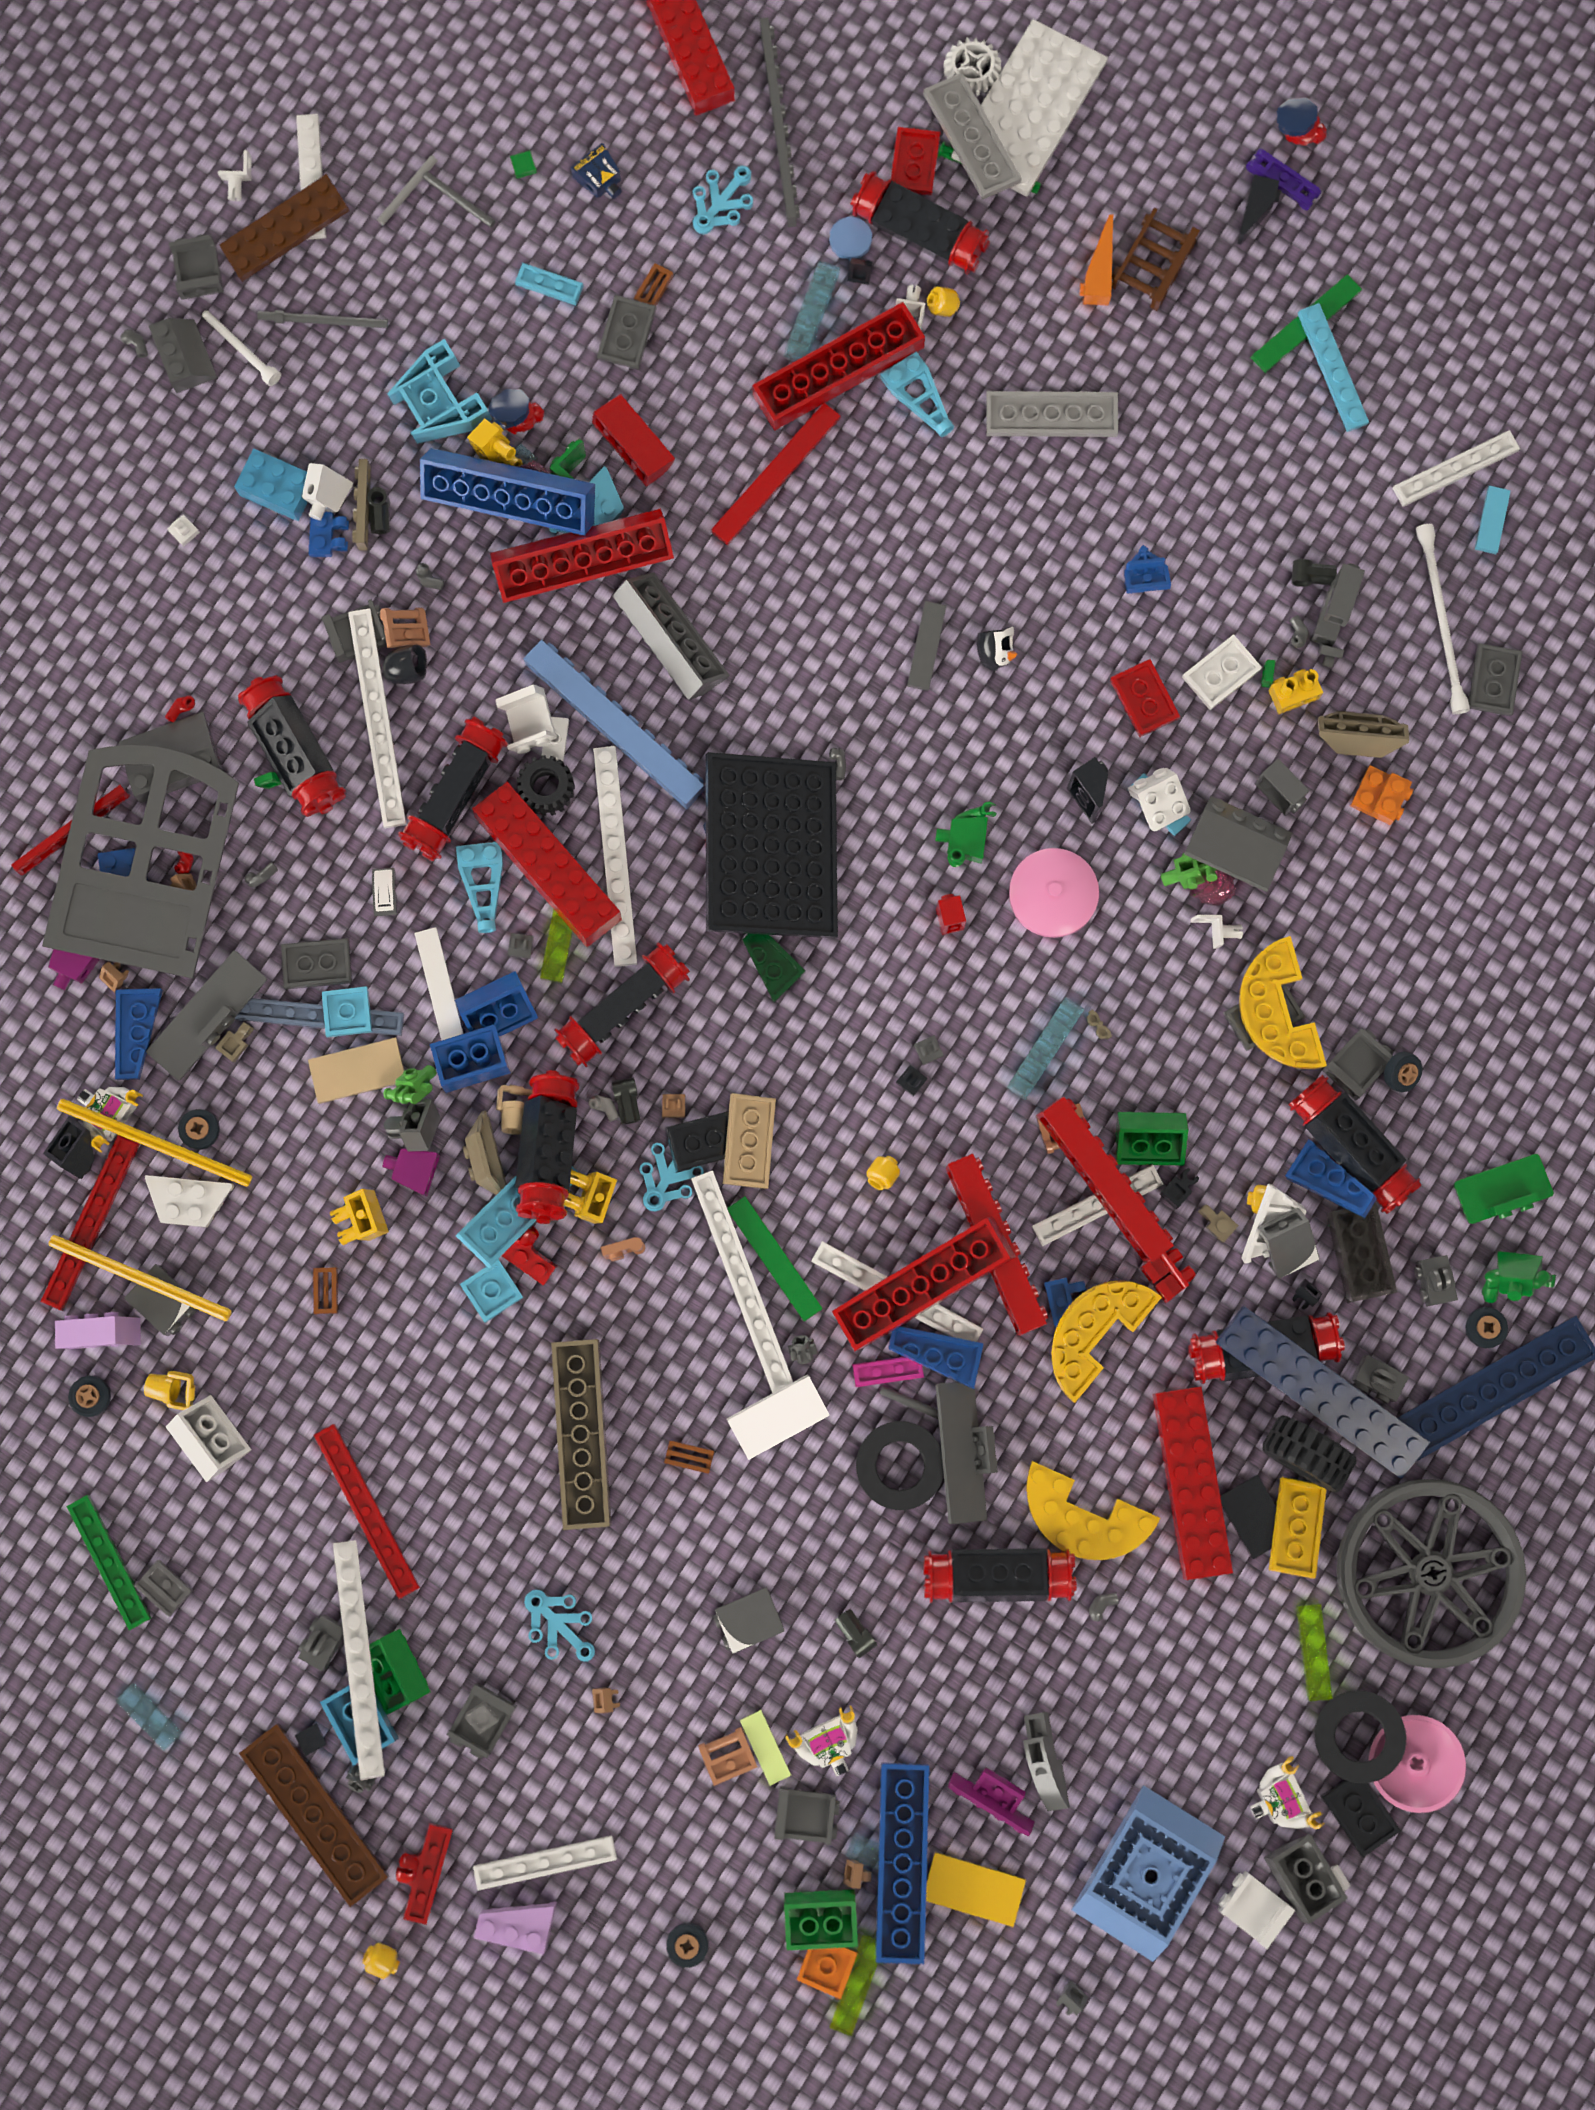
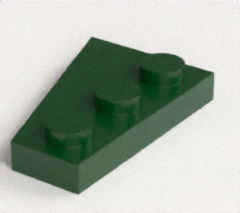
M747 934L742 939L773 1003L806 973L770 935Z

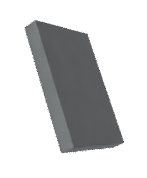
M614 295L597 359L639 370L657 307Z
M1481 643L1477 645L1468 700L1470 709L1507 716L1513 715L1523 651Z
M348 938L281 944L285 990L352 984L350 941Z
M1284 984L1281 987L1293 1025L1304 1019L1305 1016ZM1237 1004L1223 1012L1246 1052L1257 1046L1243 1024L1240 1005Z

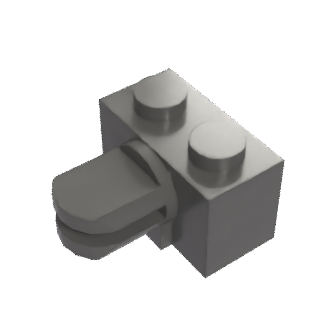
M422 1099L417 1104L410 1102L408 1109L404 1110L402 1116L389 1117L384 1122V1128L389 1139H402L407 1151H429L441 1117L432 1099Z
M1448 1255L1416 1262L1414 1273L1416 1279L1420 1280L1422 1289L1419 1290L1421 1301L1425 1302L1426 1307L1458 1300Z
M1369 1355L1362 1357L1351 1378L1356 1383L1355 1387L1367 1393L1369 1390L1376 1393V1398L1387 1404L1389 1401L1397 1402L1409 1379L1408 1376Z
M327 1615L314 1619L310 1626L312 1633L308 1639L304 1638L298 1648V1651H300L298 1658L320 1671L327 1669L344 1638L342 1624Z

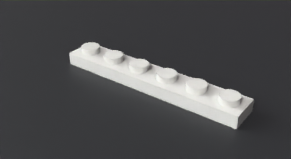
M318 114L297 115L301 190L323 176ZM326 227L307 240L326 238Z

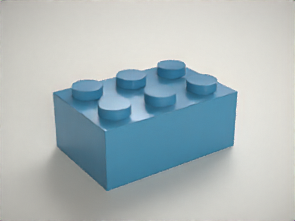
M253 448L234 486L239 496L298 522L308 504L302 497L307 471Z
M347 1686L321 1701L320 1704L352 1764L355 1765L358 1763L350 1688ZM375 1694L381 1749L398 1740L399 1737Z

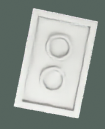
M1233 634L1184 673L1182 678L1208 709L1212 710L1257 674L1262 667Z

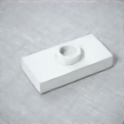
M551 717L556 739L549 741L548 745L543 746L542 755H546V758L554 756L557 761L560 759L564 762L569 719Z

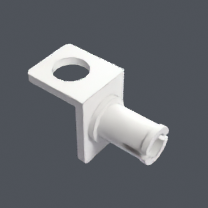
M244 150L243 171H218V175L222 180H228V200L235 201V198H237V201H241V182L251 181L252 158L248 150Z
M909 285L907 287L906 300L897 298L896 305L904 302L911 315L919 318L918 326L922 329L925 303L918 302L921 288L916 285L915 292L913 293L914 285Z
M1196 915L1191 918V923H1212L1213 949L1223 946V938L1241 939L1243 936V931H1239L1243 929L1242 925H1223L1222 915Z

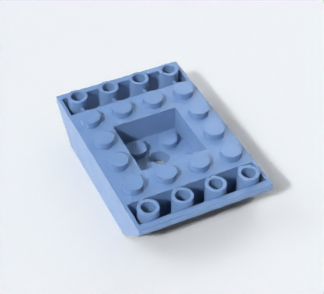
M1143 1785L1071 1910L1154 1962L1171 1942L1214 1867L1225 1836ZM1148 1870H1155L1157 1872V1879L1153 1883H1148L1144 1879V1875Z

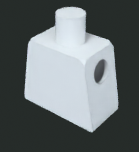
M309 463L302 493L303 499L312 504L309 516L316 520H322L324 511L338 512L353 482L325 465Z

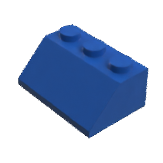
M516 971L454 1000L469 1032L495 1024L500 1037L538 1019Z
M495 1024L430 1044L440 1084L445 1093L511 1073Z

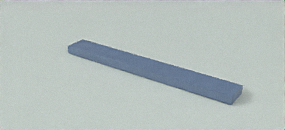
M252 998L235 1017V1020L325 1029L323 1005ZM370 1010L372 1032L370 1033L402 1036L404 1013Z

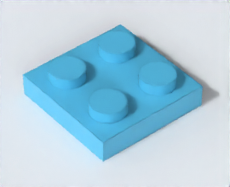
M367 986L322 992L326 1037L372 1032Z
M499 1259L490 1268L485 1267L460 1284L484 1323L524 1298Z

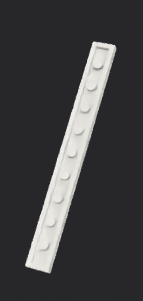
M370 608L351 611L348 614L383 826L385 829L404 826L407 823L372 612Z
M616 746L593 748L608 898L620 910L622 921L611 928L615 967L638 965Z
M712 1170L691 1178L771 1391L774 1393L793 1383V1380Z
M354 1540L333 1543L360 1780L383 1777L385 1774L357 1542Z

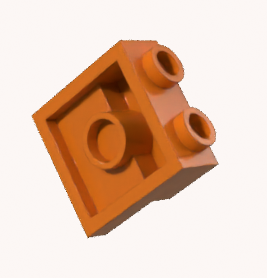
M1370 765L1350 807L1391 825L1394 820L1399 821L1404 812V808L1401 805L1404 800L1408 801L1414 790L1410 788L1412 781L1394 773L1388 774Z

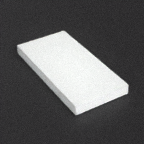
M807 1374L728 1417L727 1421L749 1460L828 1417L829 1413Z

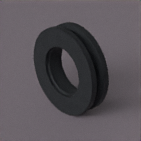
M895 1421L881 1425L864 1439L859 1448L856 1459V1472L859 1483L870 1499L885 1508L909 1510L919 1507L930 1500L941 1485L944 1476L941 1447L930 1432L917 1424ZM903 1441L910 1443L919 1450L923 1457L924 1470L922 1477L914 1486L908 1489L896 1490L889 1488L881 1481L877 1474L876 1462L878 1455L885 1446L892 1442Z
M1349 1691L1331 1699L1321 1710L1315 1725V1744L1321 1760L1335 1775L1349 1782L1371 1783L1385 1778L1399 1765L1406 1748V1730L1400 1714L1386 1699L1368 1691ZM1353 1712H1364L1372 1715L1381 1723L1385 1732L1383 1750L1376 1758L1368 1762H1356L1348 1759L1341 1753L1336 1744L1335 1732L1338 1723L1343 1717Z

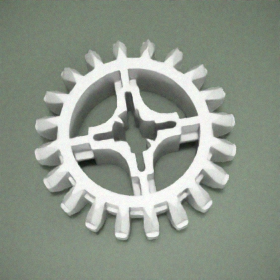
M967 37L965 43L959 40L957 46L952 45L950 52L946 54L944 75L948 79L963 73L972 91L978 97L980 91L986 94L988 88H992L997 78H999L1001 59L998 57L997 50L993 51L992 44L986 46L985 39L979 43L977 37L974 39V42H970ZM960 59H963V64L957 69L955 65ZM989 66V71L983 76L982 71L984 67Z

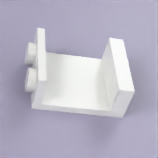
M533 684L495 699L497 708L506 711L514 743L507 746L508 750L517 752V754H524L529 752L532 747L546 746L550 743L549 741L556 739L544 688Z
M1247 1871L1243 1874L1239 1873L1232 1883L1234 1887L1229 1894L1224 1893L1220 1898L1218 1910L1257 1940L1264 1948L1268 1949L1295 1910Z

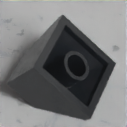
M68 1116L43 1154L62 1169L82 1179L90 1171L94 1162L90 1131Z

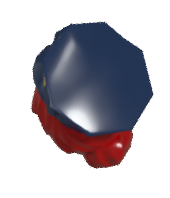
M1307 97L1288 99L1278 107L1276 112L1278 127L1284 133L1289 143L1292 142L1296 145L1306 146L1309 143L1320 144L1326 139L1327 129L1320 122V117L1317 116L1318 106Z
M505 389L500 394L494 396L489 405V414L495 419V422L502 429H506L515 435L517 432H525L532 429L534 424L543 421L545 411L539 404L530 403V398L522 389Z

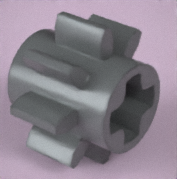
M804 1335L795 1337L792 1340V1345H788L791 1360H797L799 1364L811 1362L814 1358L813 1355L818 1354L814 1339L809 1340Z
M352 1765L346 1776V1779L349 1780L348 1786L358 1793L363 1792L364 1789L370 1791L376 1778L360 1780L359 1765Z

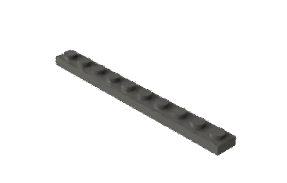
M766 17L760 18V32L787 225L789 228L796 227V218H800L799 204H794V198H797L796 184L792 185L791 178H794L793 164L789 165L788 158H792L790 144L786 145L785 138H789L788 125H783L786 111L785 105L780 104V98H783L782 85L777 83V79H780V68L774 62V59H778L776 45L772 46L771 40L775 39L774 26H769V19Z

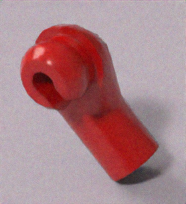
M189 695L176 699L166 713L165 718L170 722H175L180 713L190 711L195 707V699Z
M177 851L180 860L174 866V870L177 874H187L191 870L194 857L192 854Z

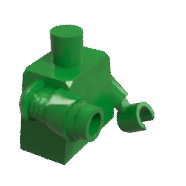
M985 802L983 806L958 814L951 820L950 830L937 828L935 841L948 843V862L952 867H959L965 859L982 864L988 817L985 816H996V812H989V809L992 806H996V804Z
M1498 1251L1497 1269L1490 1270L1485 1274L1486 1282L1481 1292L1484 1301L1487 1303L1497 1301L1498 1291L1501 1294H1507L1508 1298L1512 1301H1519L1522 1296H1533L1535 1289H1540L1542 1286L1554 1287L1556 1275L1542 1270L1543 1256Z

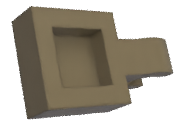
M243 1022L235 1034L228 1031L215 1049L235 1063L247 1048L248 1044L244 1040L250 1036L254 1028Z
M1207 1204L1203 1205L1198 1211L1201 1216L1210 1222L1205 1228L1222 1243L1239 1226L1222 1210L1216 1214Z

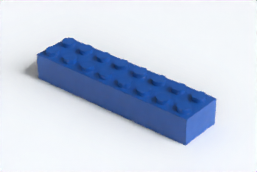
M430 448L420 458V497L422 500L585 535L594 525V483Z
M881 1762L876 1963L925 1964L929 1800L928 1764Z

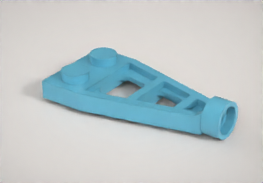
M914 352L880 374L881 380L891 394L933 428L940 437L948 435L955 426L946 414L929 368L917 352ZM916 379L922 380L926 390L918 398L912 397L904 389L905 386ZM929 398L933 400L937 408L930 415L919 406Z
M496 842L456 846L458 869L478 921V932L496 931L495 918L503 872L502 849ZM490 867L492 870L490 882L485 885L475 884L471 875L472 869ZM491 891V904L480 907L476 897L477 892Z

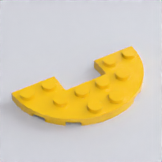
M1288 936L1267 946L1248 967L1240 988L1239 1005L1241 1018L1253 1042L1272 1059L1295 1068H1323L1327 1064L1315 1022L1297 1027L1292 1026L1281 985L1303 979L1291 936Z
M1109 1281L1088 1289L1069 1305L1062 1315L1053 1337L1052 1366L1060 1388L1072 1402L1076 1403L1104 1368L1089 1354L1117 1319L1128 1330L1134 1332L1162 1298L1158 1293L1144 1285L1131 1281Z
M1031 1462L1026 1483L1028 1507L1031 1516L1046 1539L1064 1552L1066 1549H1069L1070 1554H1075V1557L1088 1560H1107L1123 1556L1146 1541L1160 1520L1159 1517L1119 1499L1116 1500L1108 1520L1070 1504L1066 1500L1075 1480L1036 1462Z

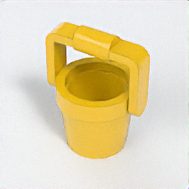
M168 1371L167 1375L149 1374L145 1382L144 1394L147 1397L163 1401L169 1408L185 1410L191 1407L193 1400H195L194 1377L191 1374L177 1371ZM181 1379L187 1380L186 1404L176 1402L180 1393Z

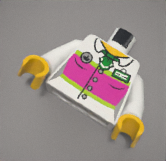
M108 1087L106 1090L98 1089L94 1095L85 1089L80 1093L77 1100L84 1104L85 1108L125 1124L139 1105L135 1103L138 1096L143 1097V1095L125 1087ZM83 1120L84 1127L90 1131L92 1147L101 1153L102 1150L100 1148L102 1144L109 1145L110 1143L107 1140L112 1142L117 1134Z
M849 1706L850 1712L843 1713L840 1708L839 1716L801 1733V1735L797 1730H794L796 1734L794 1739H789L788 1736L785 1737L788 1744L796 1750L801 1758L814 1766L820 1765L821 1768L831 1764L836 1776L846 1773L849 1769L844 1758L852 1754L851 1749L856 1746L858 1731L853 1707Z
M1289 1756L1284 1763H1280L1267 1770L1260 1781V1788L1257 1790L1261 1801L1251 1805L1250 1809L1255 1819L1268 1814L1270 1820L1274 1824L1277 1823L1280 1827L1294 1829L1312 1827L1319 1829L1325 1823H1318L1315 1817H1320L1322 1813L1315 1812L1309 1816L1311 1814L1310 1808L1293 1775L1299 1768V1765L1296 1767L1290 1766L1289 1763L1293 1761L1294 1757Z

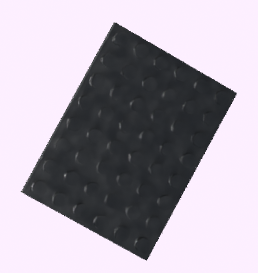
M706 753V931L837 938L836 762Z

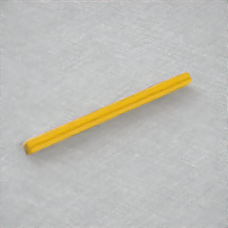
M61 1099L57 1105L59 1111L246 1187L251 1183L252 1176L78 1104Z
M53 1235L49 1241V1246L223 1321H228L232 1311L226 1307L57 1235Z

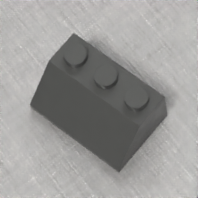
M167 318L149 325L166 373L176 393L217 378L194 319Z
M1311 1834L1284 1844L1263 1857L1301 1922L1310 1924L1348 1899Z

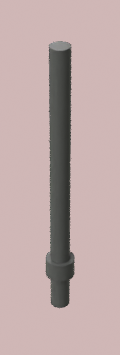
M275 310V312L258 311L257 313L258 320L275 321V323L280 324L299 322L388 329L387 319L285 313V310Z

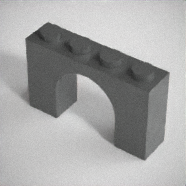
M1343 563L1326 592L1311 641L1332 647L1336 642L1340 627H1345L1348 623L1365 570L1360 569L1358 565Z

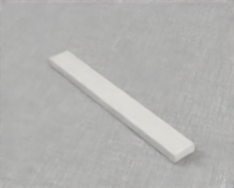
M823 1241L811 1261L864 1291L887 1278L884 1274ZM939 1304L915 1317V1319L947 1336L977 1342L983 1331V1328Z

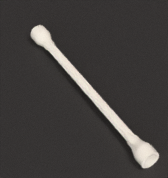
M1424 524L1416 528V533L1426 554L1432 591H1434L1433 596L1452 685L1451 710L1454 715L1463 714L1470 711V707L1459 682L1444 599L1441 593L1442 590L1434 555L1433 524Z

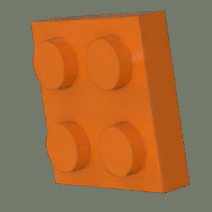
M849 1947L808 1949L797 1981L841 1999L858 1951Z

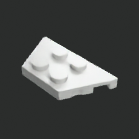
M145 1175L160 1223L208 1228L213 1220V1216L223 1205L222 1202L234 1188V1184Z
M1272 1184L1267 1185L1242 1255L1244 1263H1250L1251 1258L1261 1255L1264 1258L1270 1257L1266 1242L1259 1234V1226L1298 1207L1304 1215L1306 1214L1304 1206Z

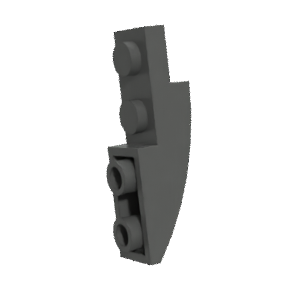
M1042 1712L1024 1716L1028 1739L1023 1740V1744L1038 1794L1047 1811L1070 1808L1062 1759H1056L1049 1713Z

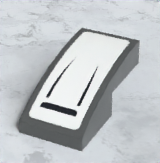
M395 868L372 869L374 916L397 915Z

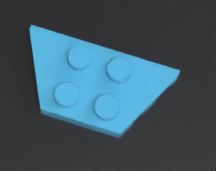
M604 466L589 482L595 484L593 526L617 520L625 511L610 474ZM549 528L553 533H568L567 531Z

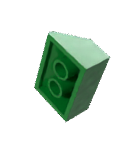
M1118 1112L1116 1123V1161L1118 1165L1184 1166L1189 1131L1186 1113Z
M400 1629L369 1644L374 1691L386 1715L431 1692L426 1679L419 1669L417 1660L413 1656L407 1640Z
M855 1889L784 1893L786 1951L858 1947Z

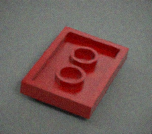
M898 127L891 180L916 194L932 196L940 132Z
M1151 659L1110 678L1139 737L1180 718Z

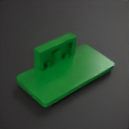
M1538 1154L1521 1158L1454 1183L1456 1194L1469 1224H1474L1497 1215L1499 1219H1503L1513 1215L1512 1210L1520 1208L1521 1212L1534 1208L1533 1203L1552 1197L1554 1194Z

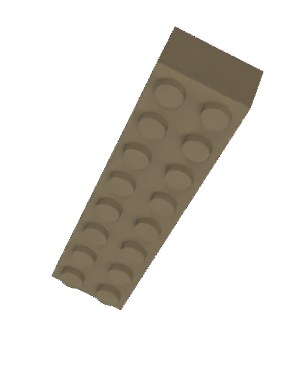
M600 1340L553 1342L551 1346L563 1530L610 1527L612 1523Z

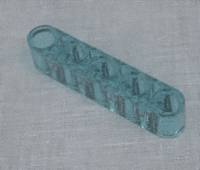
M823 261L818 262L786 345L784 357L796 361L810 353L838 280L840 267Z
M1067 997L1064 998L1008 1084V1090L1024 1100L1027 1099L1083 1013V1007Z

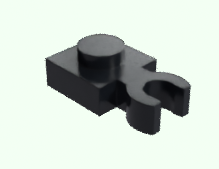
M1190 1168L1185 1169L1180 1174V1180L1175 1176L1159 1194L1175 1209H1178L1193 1192L1188 1186H1193L1199 1180L1198 1176L1193 1180L1187 1178V1173L1191 1170Z

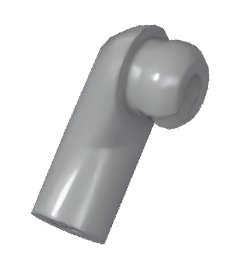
M595 1095L589 1099L588 1104L590 1108L604 1111L609 1122L620 1118L610 1098Z

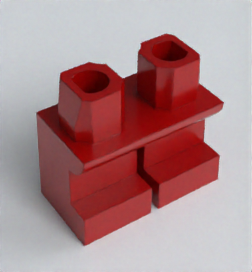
M1177 1248L1167 1253L1165 1252L1153 1262H1147L1140 1267V1270L1151 1285L1167 1273L1169 1274L1153 1286L1162 1297L1161 1299L1164 1303L1169 1302L1183 1289L1188 1287V1283L1196 1276V1273L1189 1265L1181 1271L1177 1269L1175 1263L1183 1258Z

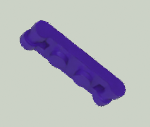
M1258 149L1255 153V158L1246 165V169L1252 174L1279 180L1278 189L1296 201L1304 210H1309L1313 205L1312 201L1321 194L1319 187L1263 149ZM1261 163H1266L1267 165H1266L1265 168H1264V167H1263L1262 165H1260V164H1261ZM1305 190L1308 194L1305 196L1301 192Z

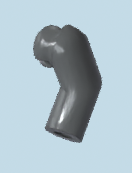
M125 330L121 334L120 338L124 344L131 343L135 346L138 358L148 356L143 336L133 330Z
M420 563L417 566L416 575L421 585L443 590L444 580L434 578L429 570V566L426 563Z
M1299 615L1289 620L1295 630L1291 643L1294 647L1301 648L1306 644L1309 631Z
M833 747L830 749L829 757L832 760H836V780L843 781L846 772L845 753L842 748L839 747L837 749Z
M270 862L257 875L249 872L244 880L248 883L249 887L255 888L271 878L278 869Z
M1117 1593L1100 1595L1094 1598L1089 1607V1614L1093 1621L1102 1620V1614L1107 1606L1119 1604Z

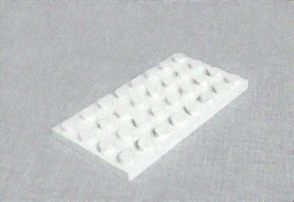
M1034 19L1031 21L1001 71L999 78H997L981 105L1022 178L1021 183L1010 188L1026 197L1032 190L1108 60V57ZM954 150L952 153V158L961 163L959 157L957 156Z

